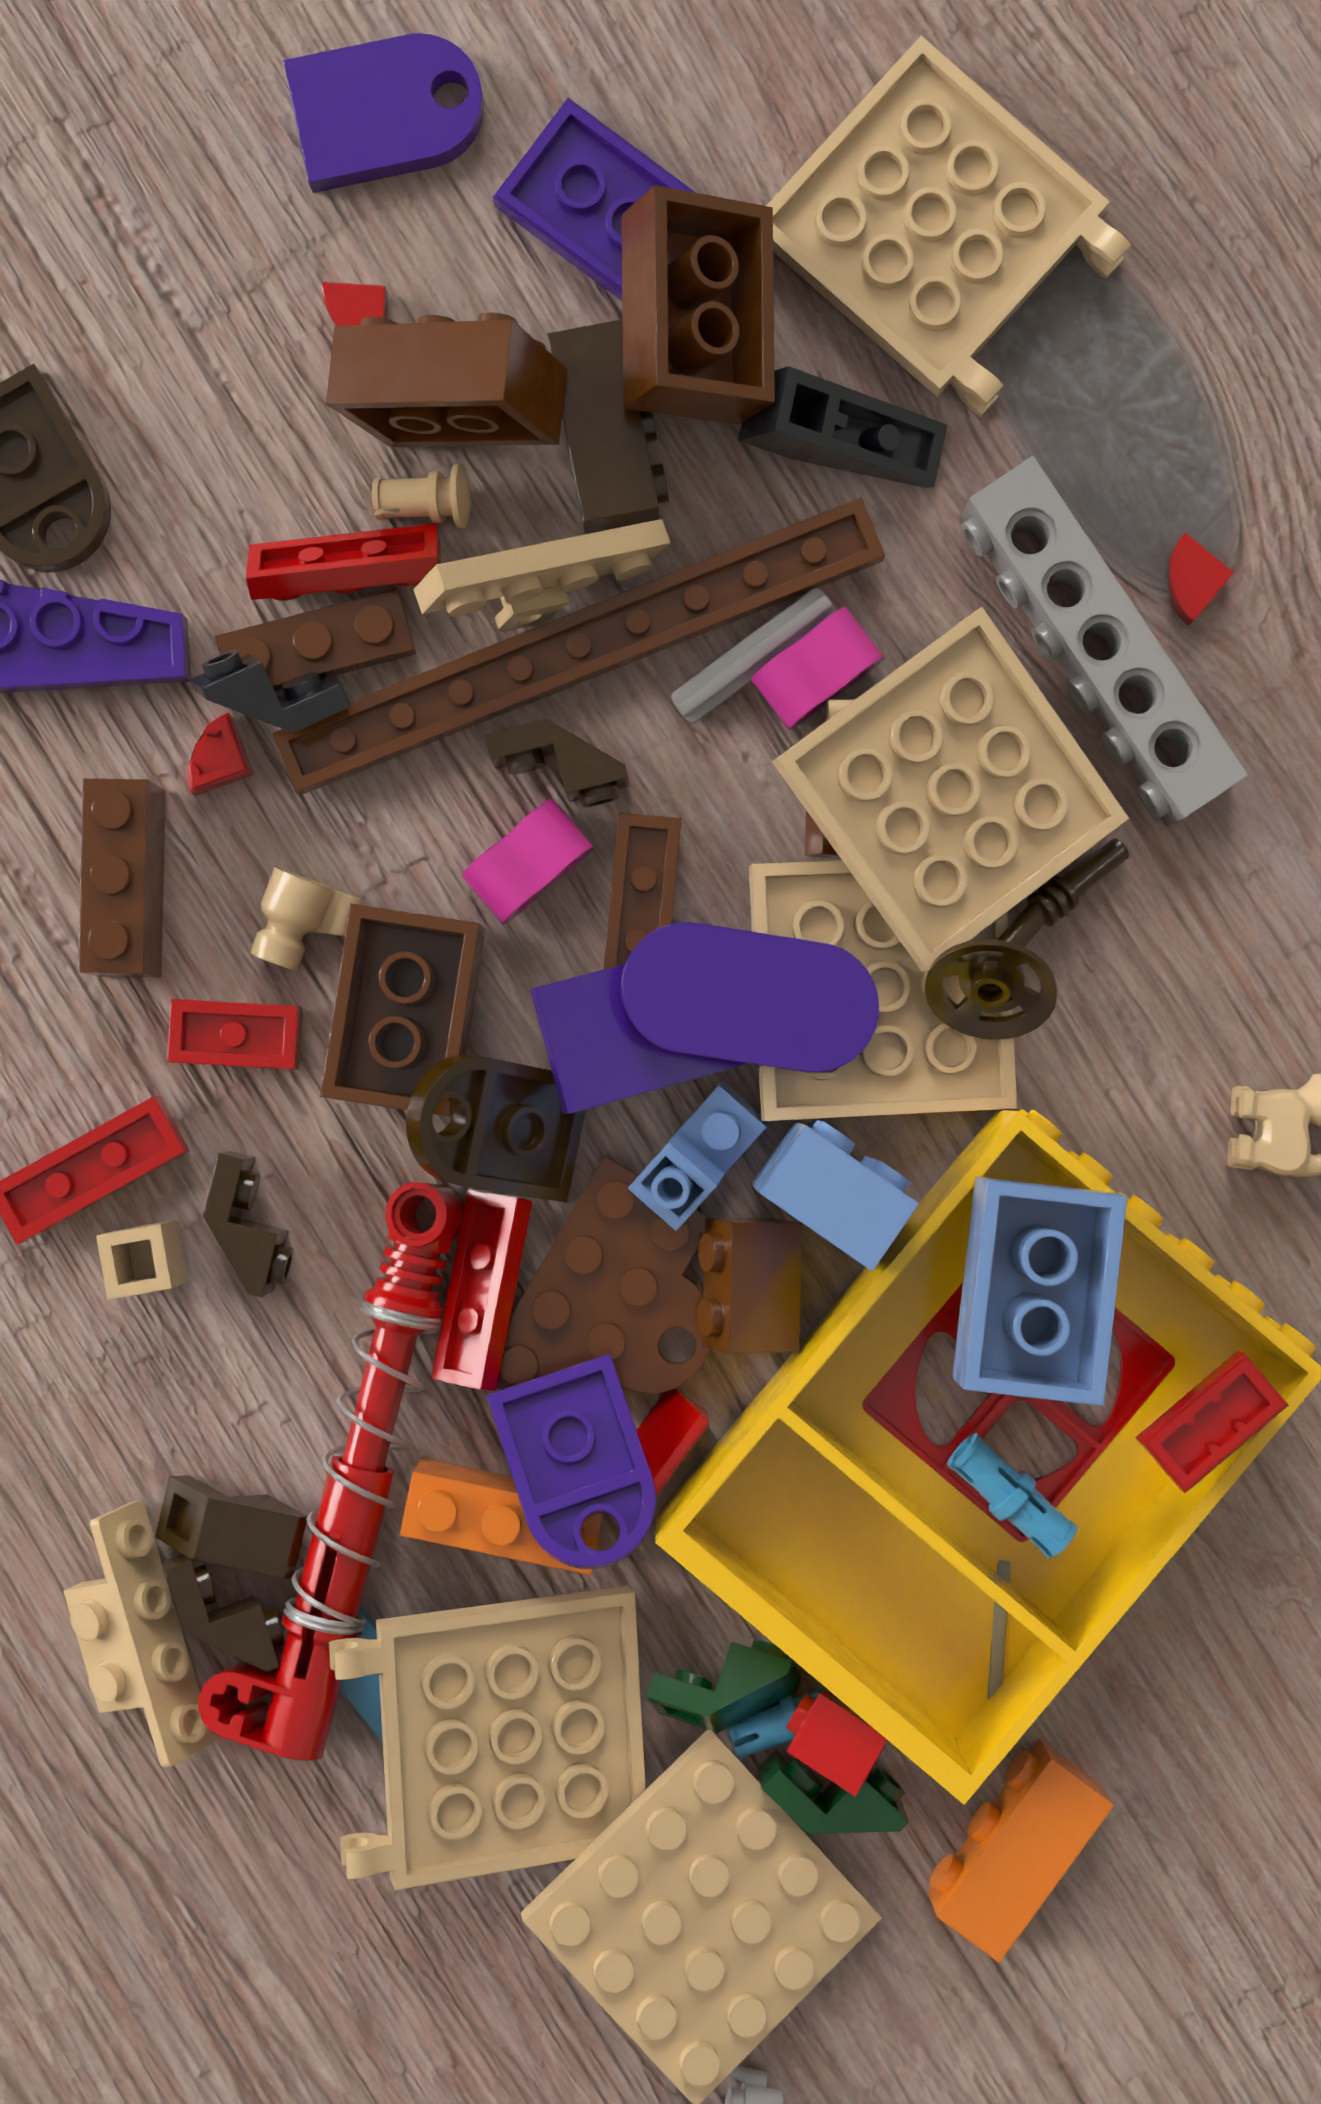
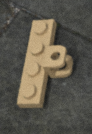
M660 519L437 564L413 590L422 614L447 609L448 615L451 617L471 613L483 607L487 600L501 598L504 608L496 615L495 621L499 632H506L537 625L550 619L569 603L566 592L585 588L595 583L599 576L614 573L616 579L622 581L646 573L652 568L651 560L671 542L663 520Z

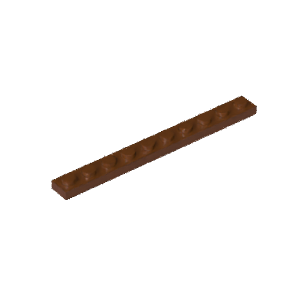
M862 497L351 701L349 702L351 707L292 733L281 729L272 733L293 788L300 796L804 594L811 588H819L883 562L885 554Z

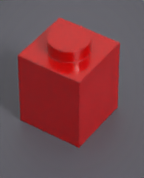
M827 1688L819 1693L816 1700L806 1694L786 1727L787 1730L796 1735L786 1752L853 1796H856L863 1787L888 1742L885 1737Z

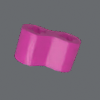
M845 606L828 616L803 638L771 659L755 673L751 681L785 726L792 730L823 708L827 700L834 699L861 680L879 665L885 657Z
M549 799L528 814L504 838L481 854L469 865L461 877L500 923L504 925L528 908L549 887L575 868L589 855L594 846L556 801Z

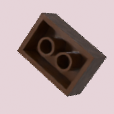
M654 185L622 214L623 409L739 425L775 402L773 207Z
M488 312L480 314L478 321L458 322L445 316L424 315L419 318V323L398 324L392 320L380 317H367L361 320V325L334 326L326 405L389 447L559 445L567 367L547 351L546 346L542 342L535 340L522 329L515 318L506 314Z
M350 903L320 1097L408 1110L413 1091L429 1069L448 1057L467 1053L486 930L480 923ZM447 1098L437 1104L433 1114L452 1116V1108Z

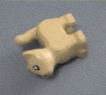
M1321 1073L1313 1074L1304 1086L1296 1090L1273 1089L1260 1092L1253 1091L1248 1086L1232 1088L1231 1115L1255 1120L1256 1129L1253 1137L1239 1134L1238 1138L1230 1137L1228 1140L1227 1166L1246 1170L1259 1168L1284 1177H1316L1321 1175V1153L1311 1154L1308 1131L1309 1123L1321 1126Z

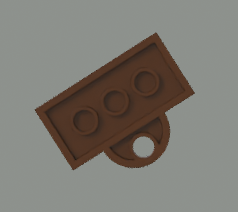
M604 1156L510 1316L497 1388L503 1390L607 1354L611 1355L621 1387L633 1392L647 1394L666 1392L690 1380L704 1364L710 1348L702 1346V1335L698 1330L696 1320L697 1307L703 1298V1293L683 1272L696 1252L702 1235L705 1234V1218L711 1217L696 1209L675 1231L628 1189L639 1175L611 1158ZM673 1327H681L687 1329L694 1336L696 1341L695 1350L688 1359L673 1362L661 1354L658 1342L666 1330Z

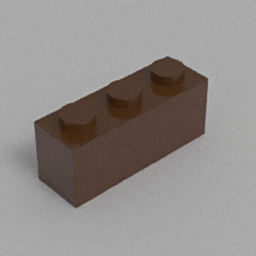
M82 779L79 973L99 977L161 978L166 790L147 779Z

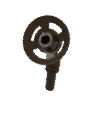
M1113 838L1063 878L1060 876L1052 877L1048 884L1042 885L1038 888L1037 892L1028 896V905L997 940H972L957 944L940 954L930 966L925 982L926 999L934 1014L952 1029L965 1035L982 1039L1014 1038L1027 1034L1041 1026L1050 1017L1055 1008L1057 983L1052 970L1046 962L1037 954L1025 948V946L1044 925L1048 927L1053 926L1057 923L1058 918H1063L1068 914L1069 910L1075 909L1079 904L1078 897L1127 860L1129 852L1126 846L1120 840ZM1027 963L1035 971L1041 985L1040 993L1025 986V975L1019 965ZM959 975V985L966 997L958 1005L947 994L943 984V976ZM1018 1006L1023 1009L1018 1013L1008 1016L991 1017L981 1015V1011L1004 1012Z

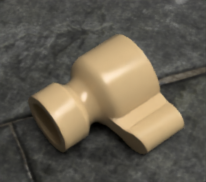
M274 867L261 902V910L267 918V926L265 929L257 932L250 954L273 964L298 970L305 952V947L302 943L303 936L309 932L345 936L350 903L362 905L364 900L304 876Z

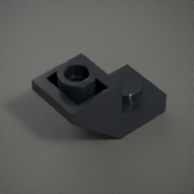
M237 650L229 651L207 660L202 664L205 673L190 679L195 692L206 700L292 733L351 707L342 684L327 675L319 678L317 672L306 673L289 680L282 685L284 694L277 697L262 661L250 654L240 657Z

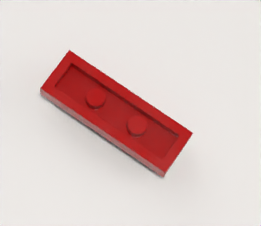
M437 523L250 544L246 570V582L251 600L272 598L277 601H288L302 594L328 591L349 594L360 591L364 587L390 584L405 587L416 586L437 564H441V544Z
M153 1096L0 1181V1215L15 1243H24L188 1153L190 1150L161 1097Z
M468 1190L431 1379L496 1392L532 1201L514 1196Z

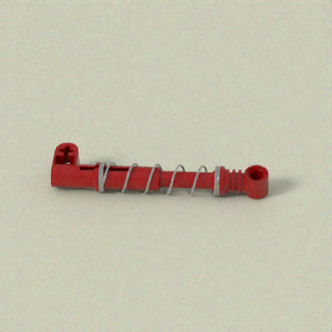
M419 1182L408 1183L400 1186L391 1195L386 1205L385 1220L389 1229L387 1239L394 1241V1245L385 1246L383 1255L390 1257V1261H382L379 1268L380 1271L386 1273V1277H377L375 1286L365 1291L364 1300L361 1302L363 1306L359 1308L362 1313L370 1316L376 1327L373 1330L357 1334L351 1341L355 1351L367 1362L361 1386L343 1392L336 1400L341 1412L352 1422L346 1445L326 1452L321 1459L328 1474L320 1506L311 1511L306 1518L313 1534L305 1565L296 1570L291 1578L293 1586L298 1593L296 1598H291L285 1603L286 1608L283 1610L282 1623L288 1633L280 1665L278 1668L266 1672L245 1661L213 1675L204 1684L199 1694L198 1709L202 1722L209 1731L222 1738L293 1760L314 1761L321 1759L324 1754L342 1680H336L335 1670L330 1668L329 1642L345 1638H361L362 1631L365 1628L364 1624L367 1620L359 1611L370 1567L377 1568L380 1566V1563L373 1559L384 1511L385 1509L395 1507L394 1503L388 1500L394 1470L385 1466L389 1450H407L410 1448L407 1442L393 1436L403 1392H420L425 1389L421 1382L408 1376L417 1336L438 1332L439 1322L442 1321L443 1308L437 1300L439 1291L432 1289L433 1284L441 1285L443 1276L437 1274L436 1271L437 1269H445L447 1261L440 1258L441 1253H449L452 1241L459 1235L464 1212L462 1199L453 1189L445 1185ZM429 1198L436 1209V1220L433 1226L425 1232L418 1226L416 1210L424 1199ZM373 1336L369 1354H367L358 1346L357 1342L363 1337ZM407 1382L413 1386H405V1384ZM358 1394L354 1414H352L344 1407L343 1400L349 1395ZM344 1452L343 1456H333L329 1466L328 1459L331 1455ZM317 1514V1518H316V1522H315V1526H314V1524H313V1518H314L315 1515ZM302 1573V1577H301V1581H300V1585H299V1583H298V1578H299L300 1574ZM273 1691L270 1704L263 1701L244 1708V1703L249 1704Z

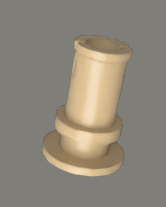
M462 463L453 464L450 477H444L440 470L430 471L427 478H375L372 483L373 510H376L375 517L378 520L402 517H430L433 523H443L446 516H453L458 529L466 528L471 513V489L465 466Z

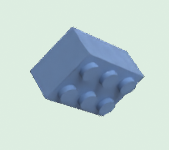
M814 1119L808 1126L793 1122L759 1170L751 1185L768 1200L873 1271L919 1205L918 1202L905 1194L912 1182L880 1160L877 1161L865 1155L862 1161L859 1162L851 1157L849 1154L856 1144L827 1123L820 1122L819 1120L815 1121Z
M975 1176L952 1376L964 1390L1104 1406L1127 1196L1106 1191Z

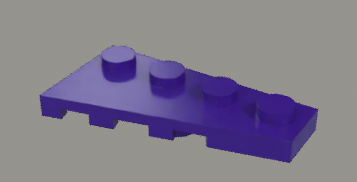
M0 580V693L191 682L188 619L182 613L107 599L94 600L73 596L64 591L48 588L35 589L8 584L6 581Z

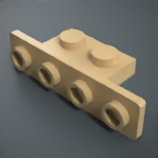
M139 1500L125 1504L91 1520L90 1527L105 1578L81 1582L63 1592L70 1612L71 1625L76 1633L89 1677V1686L94 1695L99 1713L143 1707L160 1765L162 1767H171L210 1745L213 1741V1735L202 1722L199 1713V1687L162 1567L144 1502Z

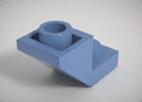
M722 1080L628 1189L676 1231L716 1188L727 1170L767 1128L770 1121H761V1113Z

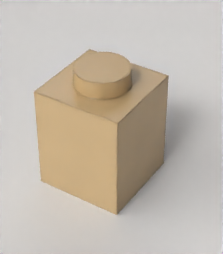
M178 1219L96 1235L107 1300L172 1289L189 1282Z

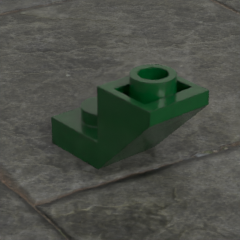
M754 1640L750 1648L731 1642L715 1691L711 1690L713 1684L709 1680L691 1672L677 1670L675 1678L655 1672L646 1698L661 1715L719 1733L797 1692L801 1677L793 1661L788 1660L789 1656L776 1645Z
M777 1750L758 1767L761 1789L808 1834L900 1832L909 1823L901 1800L905 1795L904 1790L879 1765L870 1772L863 1787L856 1796H853L834 1782H831L822 1793L819 1792L823 1788V1784L817 1775L797 1758L789 1763Z

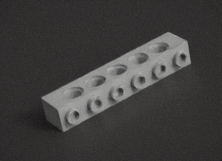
M1031 456L971 496L960 514L964 521L961 524V531L965 540L978 556L986 554L999 573L996 576V583L1003 597L1013 608L1017 609L1021 606L1035 626L1031 629V634L1036 646L1049 661L1057 659L1070 678L1066 682V686L1071 698L1084 713L1088 714L1092 711L1105 730V733L1102 734V741L1106 750L1120 766L1127 764L1141 784L1137 787L1138 796L1149 813L1157 819L1163 817L1170 826L1184 819L1247 777V772L1034 456ZM1016 530L1032 532L1039 540L1040 552L1036 554L1020 552L1012 542L1011 533ZM1055 581L1067 584L1074 592L1075 605L1072 607H1060L1053 603L1047 593V584ZM1085 634H1098L1108 642L1110 647V657L1108 660H1096L1086 653L1083 647V636ZM1120 686H1133L1143 694L1145 699L1143 713H1131L1121 705L1119 701ZM1158 737L1168 738L1178 746L1180 761L1177 767L1166 766L1156 757L1154 745Z

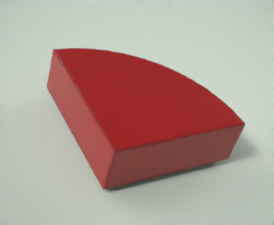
M322 282L325 306L335 326L361 325V320L367 317L386 319L388 292L385 286Z
M1187 533L1181 536L1172 549L1167 567L1168 584L1172 597L1171 603L1182 621L1189 626L1234 573Z
M228 712L209 723L196 743L187 766L188 787L190 793L194 796L254 775L234 717Z

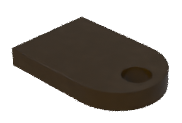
M33 363L0 382V551L15 563L34 571L58 572L73 568L87 560L103 542L111 519L110 495L102 476L42 372ZM59 519L73 520L76 525V535L73 542L63 549L49 548L46 542L48 527Z
M472 1054L454 1055L438 1062L429 1069L413 1091L406 1116L407 1139L411 1152L418 1164L436 1179L462 1187L567 1203L586 1109L563 1115L552 1070ZM447 1098L452 1108L451 1120L444 1130L437 1133L432 1122L433 1112L437 1104Z

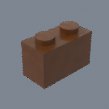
M705 1218V1234L702 1235L698 1247L699 1263L704 1271L703 1298L698 1304L696 1314L697 1327L702 1335V1346L728 1354L799 1352L802 1222L776 1218Z

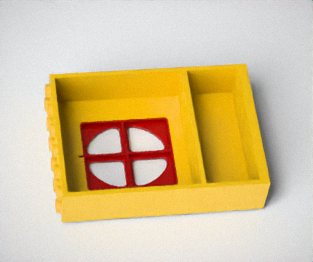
M1023 1109L1019 1111L997 1110L920 1201L875 1269L871 1271L865 1267L802 1341L799 1345V1352L791 1354L656 1515L655 1543L963 1805L966 1804L1321 1380V1366L1310 1357L1317 1349L1313 1343L1287 1323L1281 1326L1268 1316L1262 1317L1259 1313L1266 1305L1261 1299L1239 1282L1233 1280L1230 1283L1218 1274L1215 1276L1211 1274L1209 1270L1215 1264L1214 1260L1188 1239L1183 1237L1181 1240H1178L1170 1233L1165 1235L1158 1229L1164 1221L1163 1217L1143 1200L1132 1195L1130 1198L1127 1197L1113 1319V1331L1119 1349L1120 1375L1115 1400L1107 1419L1100 1425H1090L1062 1401L990 1393L947 1444L936 1445L931 1442L924 1434L919 1421L915 1396L916 1377L923 1350L928 1339L934 1333L945 1332L957 1341L960 1314L959 1304L962 1297L975 1176L1115 1193L1107 1186L1113 1179L1112 1174L1086 1153L1082 1152L1080 1155H1077L1071 1150L1068 1152L1056 1143L1063 1135L1062 1132L1033 1109L1029 1113ZM1237 1350L1242 1351L1289 1406L1184 1494L1135 1437ZM1020 1400L1027 1401L1073 1439L1077 1446V1453L1070 1462L1045 1476L1034 1479L1036 1481L1035 1489L1078 1527L1074 1538L1057 1556L1054 1557L1052 1555L1050 1559L1007 1519L999 1521L988 1510L990 1503L972 1485L947 1465L950 1456L967 1437L977 1433L983 1440L1010 1406ZM999 1560L1010 1562L1009 1584L997 1574ZM994 1602H997L1007 1611L1003 1679L1000 1687L988 1700Z

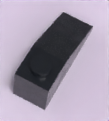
M790 366L774 370L775 402L741 423L738 437L740 442L789 459L923 488L935 486L947 425Z

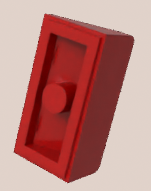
M677 1388L663 1392L636 1429L653 1478L656 1497L709 1425L707 1410Z

